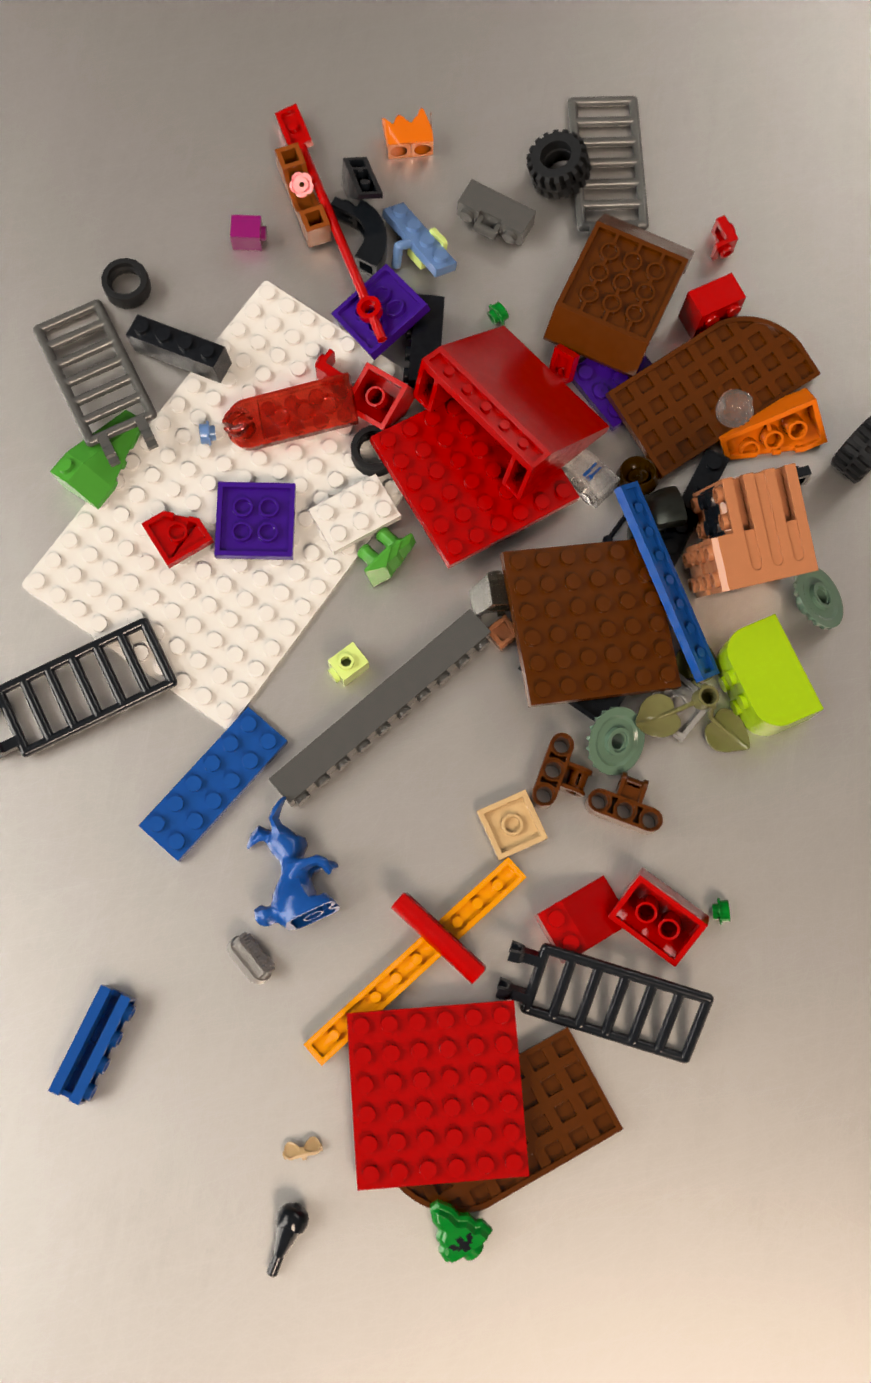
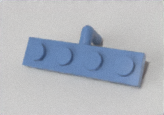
M404 203L383 209L382 217L402 239L394 244L392 268H401L403 250L410 248L435 278L456 270L457 262Z

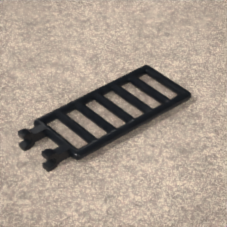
M147 618L136 620L1 684L0 712L2 711L13 737L0 743V759L19 749L23 757H29L177 686V679L150 621ZM140 630L143 631L165 678L164 681L154 686H150L127 637ZM117 641L141 692L126 698L103 649ZM93 652L116 700V704L103 710L79 660ZM70 664L92 713L91 716L77 721L55 670ZM42 676H46L68 725L55 733L52 732L30 683ZM21 687L43 736L42 739L28 745L6 693Z
M512 940L507 961L514 963L523 962L533 965L534 968L527 988L515 985L510 980L500 977L495 998L521 1002L520 1010L526 1015L683 1064L689 1063L713 1004L714 997L712 994L549 943L542 944L540 950L537 951ZM549 956L565 960V964L548 1010L535 1006L533 1003ZM576 964L591 968L592 972L576 1017L573 1018L559 1012ZM604 972L619 977L603 1024L599 1026L586 1022ZM633 981L646 985V989L629 1034H624L612 1029L629 983ZM659 989L672 993L673 997L657 1039L653 1043L640 1039L639 1036L656 991ZM688 998L701 1003L683 1049L679 1051L666 1047L683 1000Z

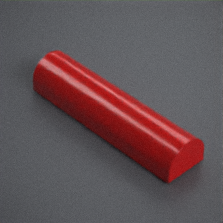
M408 892L403 893L391 906V909L471 984L486 970V965Z

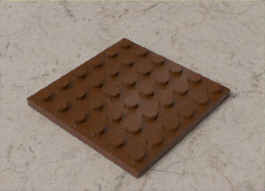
M635 539L506 551L500 554L528 708L674 690L682 687L666 611Z

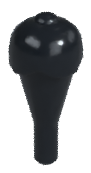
M287 1203L277 1212L274 1253L266 1271L271 1277L278 1275L286 1253L308 1226V1212L299 1203Z

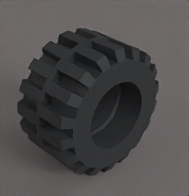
M556 129L551 134H548V132L544 133L543 138L540 139L538 137L535 140L536 145H531L529 149L530 154H527V168L533 185L540 195L544 194L545 198L548 199L553 196L555 200H560V197L570 198L569 195L572 193L576 195L579 193L580 187H585V180L590 178L591 164L586 145L581 136L578 137L575 132L569 134L567 129H563L562 132ZM568 161L560 168L550 169L557 162Z
M871 416L847 439L831 461V465L854 484L861 481L871 470Z

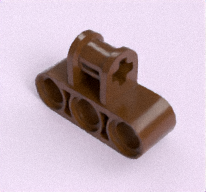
M558 733L553 736L547 747L530 796L533 806L537 809H548L554 803L559 790L583 798L585 796L584 788L588 777L592 776L593 771L569 761L574 749V741L566 733ZM557 741L564 742L567 745V751L564 753L558 752L554 747V743ZM550 765L555 766L558 769L559 775L554 778L546 774L545 768ZM537 791H547L550 795V801H539L536 795Z
M624 771L619 779L615 793L598 788L593 790L585 799V809L591 815L644 835L654 833L663 824L662 814L657 809L642 804L649 781L635 779L628 776V773ZM592 797H601L605 803L604 808L594 807ZM622 805L628 808L630 813L628 818H622L618 815V806ZM644 815H650L654 819L655 824L653 828H648L643 824Z

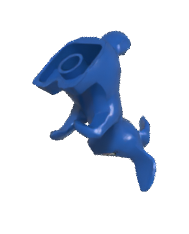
M283 796L274 805L268 817L272 830L258 825L251 833L246 847L250 849L259 841L266 842L271 853L279 860L281 865V875L275 887L271 905H260L254 909L256 922L264 927L279 923L289 931L317 922L336 913L340 907L327 893L317 895L312 882L313 875L322 869L329 875L332 869L338 868V863L318 854L304 858L308 848L306 838L284 826L279 819L286 797Z

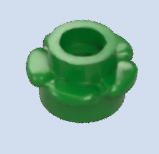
M496 302L494 305L490 304L488 306L490 311L487 312L489 319L494 325L497 323L501 326L504 325V321L509 318L506 309L500 302Z
M717 898V903L712 904L713 919L719 920L720 925H723V922H731L729 901Z

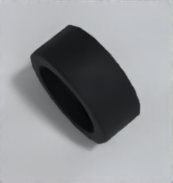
M130 258L117 259L109 263L103 270L101 276L103 290L108 300L116 307L123 309L136 308L149 298L151 282L146 269L137 260ZM127 273L139 276L141 283L135 291L128 294L114 292L112 284L118 276Z
M374 425L364 427L354 435L351 443V456L355 468L362 474L367 476L376 474L378 477L389 473L383 462L379 464L368 463L360 455L361 445L365 441L370 440L371 436L383 431Z

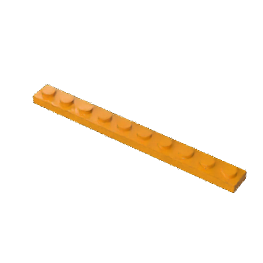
M509 857L506 858L447 912L439 922L459 940L516 888L526 876ZM420 937L303 1045L322 1066L348 1042L347 1013L382 1011L441 955Z

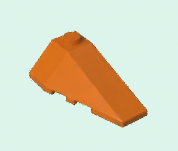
M807 388L779 399L719 437L724 456L730 460L753 458L760 454L769 453L779 455L781 452L786 451L804 452L828 442L817 400Z

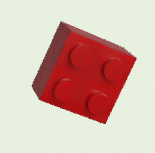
M729 273L689 291L678 317L692 339L723 319L737 317L746 296L733 273Z

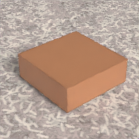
M506 614L488 627L491 631L490 639L500 651L516 640L513 623Z

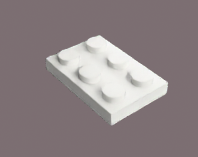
M376 474L309 509L311 517L334 555L401 519V514Z

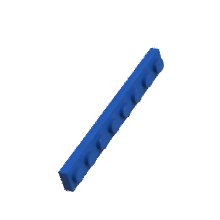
M638 481L614 489L618 503L621 506L696 683L719 674V669Z

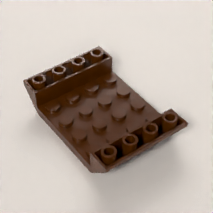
M604 213L597 220L555 305L543 339L555 345L562 344L577 354L624 375L634 376L640 368L652 337L695 251Z

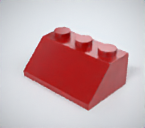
M643 867L628 885L608 915V918L674 967L677 966L709 923V916Z

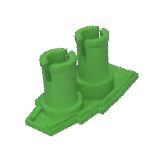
M383 527L376 535L377 541L386 547L380 554L371 548L369 544H365L359 549L357 556L368 564L364 572L373 587L391 578L416 543L412 533L404 538H398L389 528Z

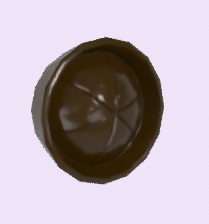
M634 456L622 463L616 472L615 481L618 487L638 481L643 495H648L658 486L659 474L650 459L643 456Z

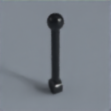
M624 515L610 534L603 537L602 542L613 541L612 538L626 521Z

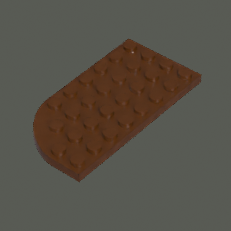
M737 316L715 323L610 390L605 396L645 457L654 463L661 479L718 442L721 435L779 399L790 395L821 373L801 342L787 329L763 318Z
M568 1027L519 1053L529 1176L399 1188L411 1199L430 1208L432 1202L439 1199L452 1204L458 1212L472 1213L481 1211L623 1130Z

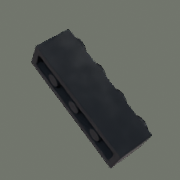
M418 294L431 310L416 322L406 334V340H411V345L405 348L404 361L409 362V368L404 367L403 382L408 383L407 385L415 389L421 359L441 346L444 296Z
M137 314L126 333L135 351L218 383L222 382L232 364L225 346Z

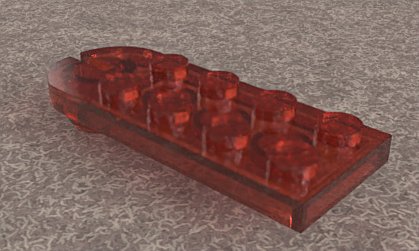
M347 372L242 399L236 402L224 415L222 423L227 427L223 429L228 433L229 438L241 449L252 451L358 425L359 419L351 376ZM242 426V427L239 428V429H235V430L231 429V428H235V427Z

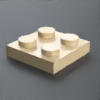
M526 789L476 812L498 861L548 839Z

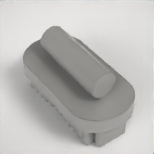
M244 932L240 936L234 937L228 943L227 950L230 954L229 956L250 982L263 984L271 977L272 972L275 970V963L261 950V947L255 942L250 933Z

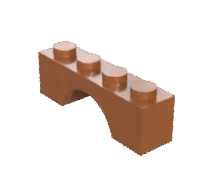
M298 142L275 149L277 168L308 247L311 248L332 241L329 220L323 205L319 204L314 190L303 198L297 197L296 193L290 190L289 184L292 181L293 174L297 172L302 174L304 172L308 173ZM300 182L299 186L303 187L304 183Z

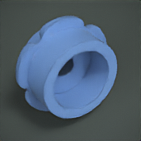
M209 421L199 424L201 445L209 444L211 446V441L216 440L215 426L209 425Z

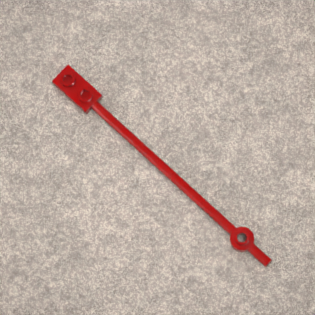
M297 104L291 105L276 112L275 116L287 144L290 145L297 142L306 162L308 174L312 177L313 188L320 204L323 205L330 223V229L360 298L356 306L357 313L363 322L371 324L378 343H383L387 340L379 320L383 314V307L377 297L369 296L307 149L314 146Z

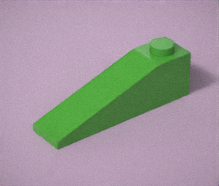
M125 410L95 431L93 435L136 415ZM136 427L110 439L121 462L119 465L111 468L101 445L88 447L83 440L67 451L50 473L65 489L99 510L115 491L118 484L116 481L121 469H125L127 464L125 459L128 452L135 447L141 432Z

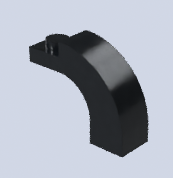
M335 196L331 206L337 220L356 229L364 238L361 247L355 255V263L358 270L372 277L385 265L387 259V231L384 221L376 209L366 201L361 199L356 207L349 200H342Z

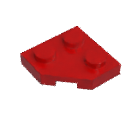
M162 511L141 523L169 569L214 543L199 518L191 516L188 518L175 515L172 512Z

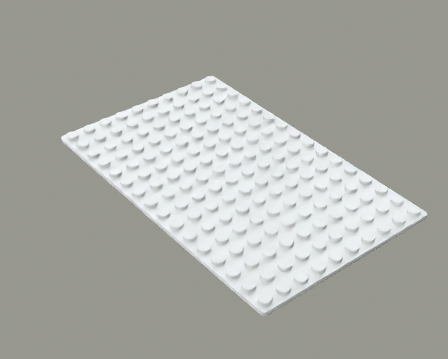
M269 281L262 282L214 342L225 346L232 361L222 382L218 383L190 372L157 413V417L149 423V427L159 447L149 451L141 434L135 447L128 452L125 459L127 464L125 469H121L116 479L118 484L115 491L99 510L86 502L22 582V587L96 639L136 620L147 618L177 679V686L170 689V691L225 729H228L244 712L357 560L359 549L363 545L368 544L376 534L374 533L334 555L311 517L309 509L370 477L362 474L355 468L351 456V443L354 435L360 429L372 424L342 407L366 363L374 365L402 382L404 373L403 368L383 355L373 360L349 333ZM329 349L335 352V364L332 367L346 375L347 387L342 394L335 390H328L316 376L315 363L321 354H326ZM414 399L405 416L395 424L426 410V408ZM206 421H209V425L215 426L216 440L211 441V446L209 444L201 445L199 424L206 423ZM370 440L365 441L360 448L362 459L372 464L382 463ZM389 473L378 477L391 500L397 506L403 495ZM218 482L296 484L293 560L215 558ZM162 511L172 512L175 515L188 518L189 516L199 518L214 543L169 569L141 523ZM140 630L127 636L144 673L159 683L164 681L165 678L143 631ZM118 641L107 646L126 659Z

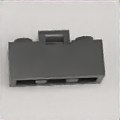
M471 179L458 200L457 214L460 218L468 223L474 222L473 230L492 240H495L499 234L505 242L509 244L516 243L521 246L534 225L535 210Z

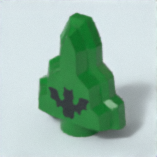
M439 1199L430 1204L432 1222L438 1228L436 1232V1239L440 1243L438 1251L445 1262L453 1263L463 1257L467 1261L477 1258L484 1248L483 1243L492 1232V1227L483 1218L475 1219L469 1212H458L452 1204Z

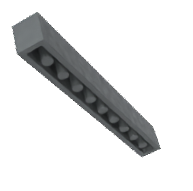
M469 609L269 778L271 784L282 796L286 797V801L291 807L295 804L299 806L310 797L309 792L316 786L318 788L324 786L331 779L329 775L336 769L339 771L344 769L351 762L350 757L358 751L360 754L371 745L370 740L374 736L385 734L391 728L390 723L394 719L405 717L411 711L410 706L417 700L422 702L431 694L430 689L434 685L438 684L440 686L450 678V672L455 667L462 668L471 659L469 656L475 650L481 652L490 643L488 640L491 635L489 628Z

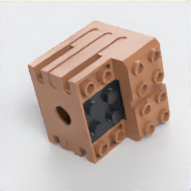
M795 463L784 465L777 469H765L754 474L753 472L743 474L736 478H724L692 494L691 508L693 513L697 514L699 523L696 526L697 534L703 542L686 547V553L682 554L684 567L686 569L690 568L692 578L688 579V587L691 594L695 593L696 598L819 570Z

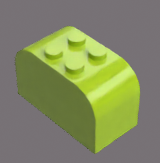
M776 614L737 630L718 651L716 665L720 672L718 674L719 685L723 692H727L731 700V710L736 716L738 715L741 718L745 727L750 732L759 736H772L809 720L824 709Z

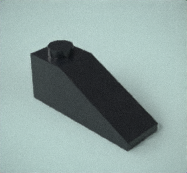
M367 157L343 158L342 187L347 198H383L382 190Z

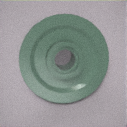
M821 569L794 576L795 582L793 587L795 592L793 594L796 596V605L799 611L806 615L807 620H812L814 626H819L822 630H830L838 626L843 618V603L839 591L831 578Z
M621 706L610 707L609 710L602 711L601 716L595 717V724L593 726H589L591 733L590 736L586 737L589 741V745L586 747L589 751L588 759L593 762L592 766L597 768L599 772L608 775H619L623 771H628L638 761L644 747L645 733L636 726L637 714L633 710Z

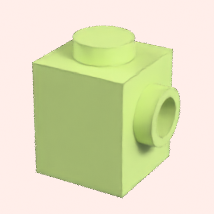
M352 642L328 660L330 669L327 671L336 683L341 681L344 686H347L370 667L369 661Z

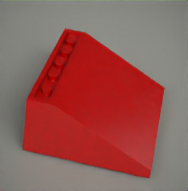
M504 325L441 345L421 359L413 397L430 413L453 397L512 455L502 484L519 501L604 435L610 427Z

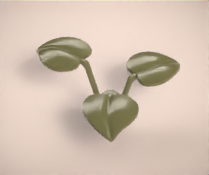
M680 648L676 655L678 671L686 679L691 678V683L700 689L692 694L690 702L675 709L672 699L666 695L653 694L647 697L640 705L635 720L636 726L649 736L664 738L673 735L681 726V720L676 713L692 706L698 710L709 708L708 718L711 722L706 725L704 730L708 745L712 749L724 753L748 750L750 748L749 736L743 721L732 710L726 708L719 709L714 716V710L717 708L716 704L719 701V692L713 686L700 683L708 681L712 677L696 683L685 655ZM710 648V651H711V653H712V655H713V658H714V660H715V662H716L715 654H714V652L712 651V649Z

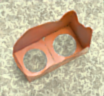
M423 108L419 110L418 116L412 122H409L401 115L395 118L394 124L382 118L388 159L433 155L434 141L431 112L430 122Z

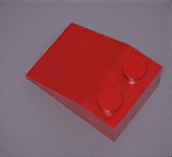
M604 875L534 916L550 944L578 953L587 951L622 929V927L608 918V915L618 902V898ZM559 959L562 964L565 963V960Z

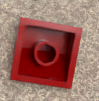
M367 362L342 407L377 428L385 430L405 416L415 399L413 397L414 389Z

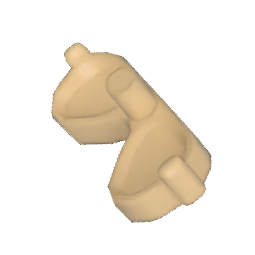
M313 1136L307 1140L302 1148L293 1142H287L282 1154L285 1160L298 1158L306 1160L307 1156L316 1155L323 1151V1147L318 1138Z

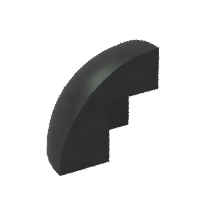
M676 486L661 488L645 498L658 529L680 527L686 523L687 513L684 501ZM628 526L627 540L634 539L633 534Z

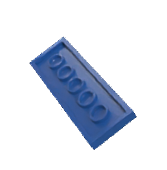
M247 707L138 826L180 862L287 745L288 741L252 709Z

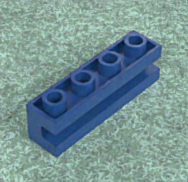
M100 986L48 1090L49 1092L58 1096L63 1095L69 1098L68 1101L76 1105L85 1104L86 1100L91 1101L98 1087L95 1082L99 1074L103 1075L110 1064L111 1059L108 1056L112 1048H117L122 1040L124 1032H121L125 1021L129 1022L137 1007L134 1005L136 998L111 986Z

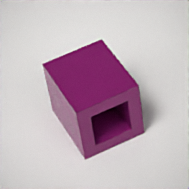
M231 215L230 239L233 250L262 251L263 241H267V226L262 225L261 216Z

